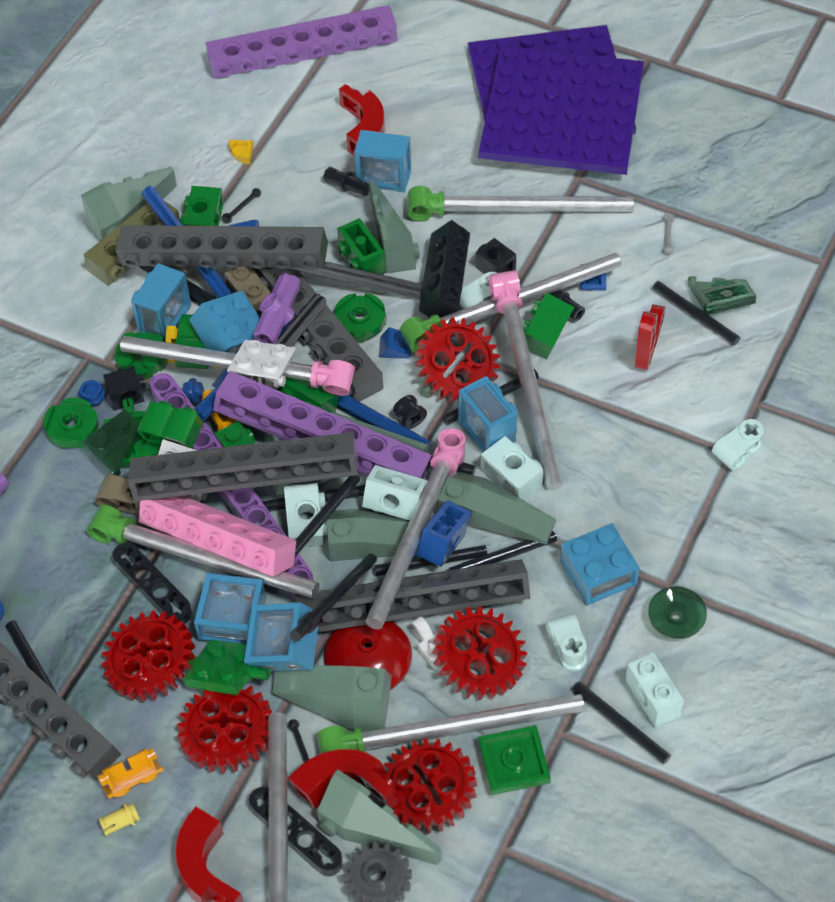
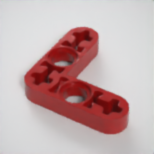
M652 304L650 313L644 311L638 331L635 368L649 370L665 316L666 307Z

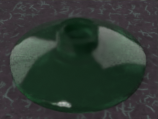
M668 587L653 596L649 604L648 616L652 626L662 635L673 639H685L694 636L703 628L706 622L707 609L701 597L694 591L684 587ZM678 615L681 619H674L672 616Z

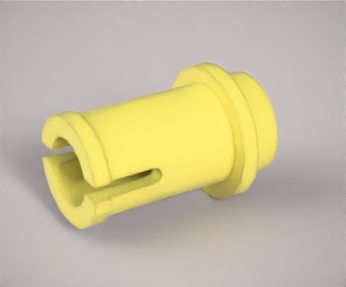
M125 803L123 808L99 818L106 836L130 824L133 827L136 826L135 822L139 821L140 818L133 803L128 806Z

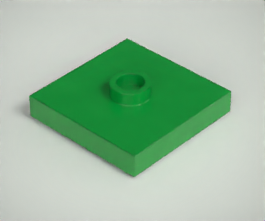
M537 725L478 736V744L491 795L551 783Z

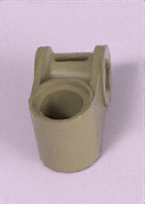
M113 474L106 475L95 498L96 504L98 506L109 505L119 512L139 516L140 501L133 500L128 479Z

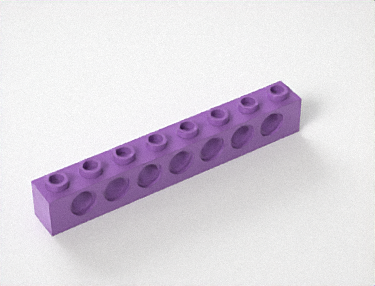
M390 5L207 41L205 43L213 79L397 42V24Z
M229 371L216 392L214 411L283 440L354 432L358 452V471L366 475L370 474L375 465L421 479L424 478L427 472L431 454L277 391L267 385L253 381L243 375Z

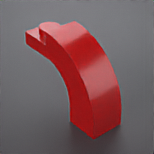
M344 84L339 88L340 106L361 120L356 127L346 134L347 151L355 156L354 151L361 130L385 133V115L381 101L373 92L369 90L362 95L358 90Z
M338 749L324 752L309 759L288 777L295 791L315 809L320 806L337 769L364 786L391 809L400 802L394 791L397 786L388 777L381 761L359 750Z
M197 806L194 807L183 822L176 842V861L183 884L195 902H210V900L211 902H243L242 894L215 877L207 869L208 856L224 833L221 822Z

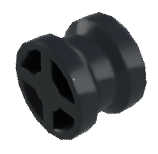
M413 395L402 397L393 407V414L397 418H401L402 424L408 429H413L420 425L427 416L426 409L417 404L418 401Z

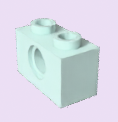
M506 436L481 454V470L498 486L522 500L543 485V468L537 460L529 458L518 443L510 441Z
M375 465L366 479L362 507L410 521L428 480Z
M318 483L284 486L289 538L295 540L325 505L324 492L318 493ZM304 512H310L313 514V517L302 519L300 515ZM327 520L305 547L324 545L323 536L328 535Z
M654 652L627 665L626 683L654 728L681 717L684 700Z

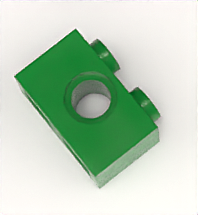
M192 186L190 195L185 197V215L182 214L180 217L182 226H219L224 207L222 188Z

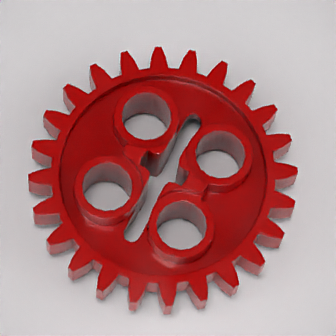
M454 317L448 321V324L444 319H441L438 326L432 324L429 328L430 331L426 330L422 334L423 339H420L417 343V346L421 349H418L414 355L421 359L417 360L414 366L422 367L417 376L426 377L422 385L427 386L431 384L433 387L430 393L433 394L438 390L440 392V400L448 395L450 403H453L457 397L459 398L460 389L485 376L490 381H495L498 378V375L494 372L499 370L501 366L494 362L500 358V355L493 354L492 352L497 347V344L489 345L488 341L492 336L484 337L482 335L484 327L478 331L475 330L474 321L469 326H466L465 318H462L458 324ZM450 338L456 339L459 343V347L454 346L451 343ZM467 343H470L471 348L462 357L449 376L445 378L443 376L445 371L463 351ZM471 355L477 356L480 364L473 362ZM435 357L441 358L444 366L438 365L435 362ZM456 374H460L464 378L465 383H460L456 379Z
M478 606L475 613L472 612L470 607H466L463 614L457 610L453 618L448 616L444 621L445 625L441 624L437 630L439 635H436L433 640L437 646L432 650V654L439 657L434 661V665L443 666L438 675H448L449 679L446 685L456 683V693L464 688L466 689L467 698L473 692H476L478 700H482L485 693H487L491 700L496 696L497 692L503 696L507 688L512 689L516 685V681H519L522 677L521 671L527 665L522 660L528 653L520 649L526 642L516 639L521 631H512L510 629L513 624L512 620L507 623L502 622L503 613L496 618L493 617L492 608L489 609L487 614H483L481 606ZM479 631L486 632L489 638H484ZM455 643L462 644L465 650L458 649ZM494 655L502 657L505 663L498 662ZM470 667L478 669L481 675L473 674Z
M152 610L150 616L146 617L143 612H140L139 620L136 621L130 616V624L128 626L123 623L119 624L122 630L120 633L111 632L115 639L114 641L105 642L109 651L102 652L101 655L106 661L101 663V666L106 671L103 675L109 681L110 686L117 690L122 697L127 695L133 701L138 696L142 702H145L148 694L153 700H156L157 693L160 691L165 696L168 695L167 687L178 688L175 681L177 679L184 680L183 670H190L192 667L188 661L195 659V655L191 650L196 648L191 640L193 636L183 621L179 622L175 615L169 617L163 611L158 616L155 610Z
M249 686L245 691L242 688L238 695L215 691L210 692L208 690H203L204 696L202 697L194 694L195 703H185L187 712L179 714L182 722L177 724L179 731L177 736L183 753L188 755L190 762L196 761L200 769L208 764L211 773H213L217 766H220L222 774H225L227 766H232L233 770L237 772L239 763L248 768V759L250 757L257 761L259 760L258 750L267 752L268 749L265 742H268V716L273 712L270 710L268 700L264 701L261 692L255 694L253 686ZM246 711L243 715H237L240 712ZM217 712L213 716H208L210 713ZM238 738H245L240 742H234ZM208 739H215L212 742L205 743Z
M425 738L423 746H418L414 740L410 750L403 745L401 746V756L395 753L391 754L393 764L386 762L383 764L388 777L397 786L394 791L400 802L392 810H394L393 813L397 816L399 822L401 821L402 825L405 823L413 824L419 831L422 826L426 827L428 834H431L432 826L437 825L438 829L442 832L444 828L443 823L448 822L451 826H455L453 817L456 815L464 819L465 816L462 808H472L470 799L476 798L474 787L478 786L476 777H474L476 775L474 766H470L469 757H463L461 748L453 751L451 742L442 747L440 739H436L434 745H429L428 739ZM432 764H438V766H437L436 768H433V769H428V768H427L428 766H430V765H432ZM414 766L420 769L427 784L433 787L435 796L442 805H437L428 787L422 784L420 775L413 768ZM405 780H413L407 785L401 784ZM448 786L454 787V789H452L451 791H442L444 788ZM419 803H428L425 807H416Z

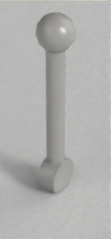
M665 213L663 220L666 223V246H664L663 251L669 255L673 252V247L671 246V223L674 220V215L672 213Z

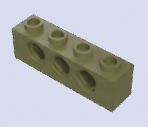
M165 201V203L168 205V207L180 221L178 210ZM148 203L121 224L164 226ZM121 225L83 254L87 271L107 286L120 279L131 268L122 266L116 253Z

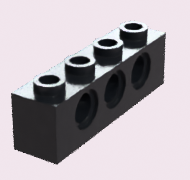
M450 220L431 233L418 309L419 312L428 318L435 314L441 318L459 311L470 232L453 220Z

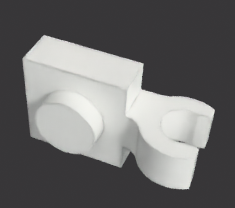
M419 617L412 622L414 627L412 632L421 641L417 645V650L436 671L442 667L434 665V661L439 656L432 654V650L437 646L433 640L439 633L436 631L433 634L427 622L422 617Z

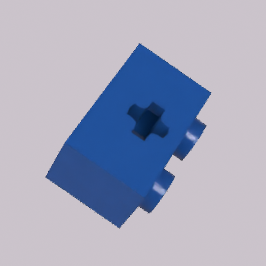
M447 500L423 529L416 555L442 567L465 537L472 512Z

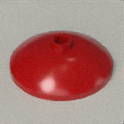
M392 621L384 622L381 629H373L368 625L336 629L330 636L325 648L326 666H357L387 670L392 675L390 690L403 681L412 663V648L409 638L402 628ZM364 644H372L369 648L363 647Z

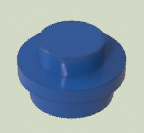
M190 378L188 382L183 384V392L191 403L199 404L205 391L203 384L198 382L196 378Z
M89 380L81 385L78 396L88 401L91 406H94L104 400L105 389L99 382Z

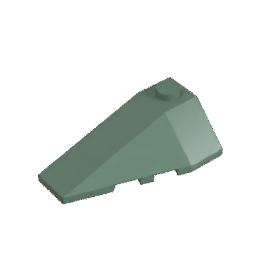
M167 167L147 172L143 177L133 179L131 176L123 179V182L112 184L111 182L102 183L81 194L89 229L97 239L101 241L147 204V201L142 196V190L147 186L151 185L154 187L162 199H164L177 187L174 169Z
M369 181L370 200L379 244L385 251V273L415 270L416 259L420 258L418 243L413 244L410 231L375 181Z
M462 472L446 479L438 498L439 509L448 500L471 511L472 514L468 526L532 540L542 544L548 543L556 523V519L492 481Z
M358 509L335 510L327 519L331 562L364 559L368 554H373L376 558L395 556L410 521Z
M313 665V670L275 671L272 694L341 724L346 728L354 730V727H360L361 732L383 729L386 726L392 675L385 669L357 666Z
M337 769L317 810L319 824L324 832L330 836H335L336 834L344 840L361 845L364 844L372 848L374 841H377L379 848H384L386 843H390L391 852L399 848L401 849L402 856L435 865L439 864L441 861L439 846L411 824L405 823L401 825L399 819L393 813L394 810L387 805L379 807L368 797L371 793L369 790Z

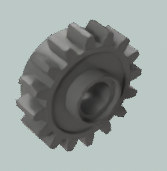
M374 841L373 849L368 850L363 844L361 845L362 853L360 855L356 852L351 853L353 863L345 862L344 866L347 873L343 874L344 884H348L346 886L347 895L354 894V902H396L397 900L403 902L405 900L403 891H410L411 884L408 880L412 879V870L408 869V858L401 859V849L398 848L391 852L390 843H386L384 848H379L377 841ZM375 874H382L385 876L383 879L378 881L371 879V877Z

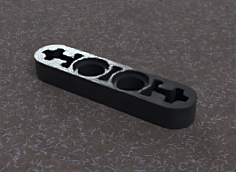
M127 542L117 545L113 550V559L120 572L160 613L165 611L169 617L175 615L179 622L188 623L192 617V609L188 599L135 545ZM124 554L126 556L131 555L134 564L131 566V563L126 558H121V556ZM141 570H149L151 572V575L145 580L136 578V574ZM163 587L169 590L168 594L163 598L153 596L154 591L158 588ZM172 601L179 610L183 609L184 612L182 614L174 613L171 605Z
M258 787L249 796L250 809L269 828V809L263 804L258 807L257 802L258 799L264 801L267 798L269 802V788ZM287 803V815L293 818V823L288 827V846L321 875L330 877L339 873L343 865L342 854L339 848ZM310 834L315 838L314 844L307 848L300 846L298 839L302 835ZM320 847L322 854L327 858L334 856L333 865L330 863L323 865V857L318 853Z

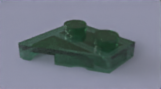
M697 276L688 277V286L706 315L756 303V294L746 280L713 278L712 282L696 281Z
M124 409L85 439L82 444L110 474L119 476L121 473L120 466L125 458L128 459L130 457L133 445L141 436L137 431L139 423Z

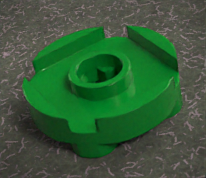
M356 293L346 295L335 306L334 315L357 343H364L368 338L376 336L386 325V313L383 302L378 297L369 293H364L365 296H356ZM365 314V317L362 319H356L355 315Z
M128 332L123 335L164 342L162 336L156 333ZM121 341L116 346L114 357L117 368L121 370L134 366L137 376L143 375L144 380L154 377L153 373L159 369L161 372L167 365V359L144 355L142 359H138L137 354L122 352L120 349Z
M66 398L62 400V404L56 407L52 405L44 415L43 425L51 444L63 448H85L96 435L99 428V420L96 411L88 401L81 398ZM72 419H75V425L67 426L65 424L70 423Z

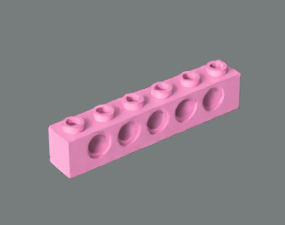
M185 496L140 501L139 522L272 577L294 566L296 540Z

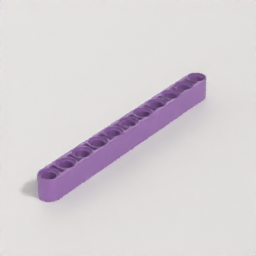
M160 373L151 379L150 387L154 402L159 403L163 400L171 403L175 408L183 409V407H190L195 410L192 403L170 374ZM203 421L204 424L192 449L222 448V445ZM252 488L218 492L234 516L251 523L262 522L256 525L286 536ZM300 554L294 558V566L284 571L314 581L311 569ZM287 591V592L289 593V595H290L294 600H296V599H295V594H296V593H292V592Z

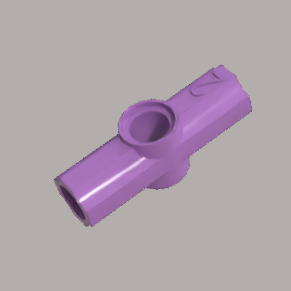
M287 273L279 275L272 293L260 304L259 309L262 315L254 330L253 340L276 344L283 326L293 318L295 310L292 308V305L300 289V280L295 275Z

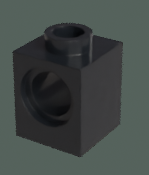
M493 238L488 243L482 244L476 251V268L483 274L488 272L516 270V253L496 238Z
M134 366L103 375L114 411L123 408L122 401L124 399L127 400L128 407V398L134 400V405L145 402L142 392L147 390L143 375L137 376Z

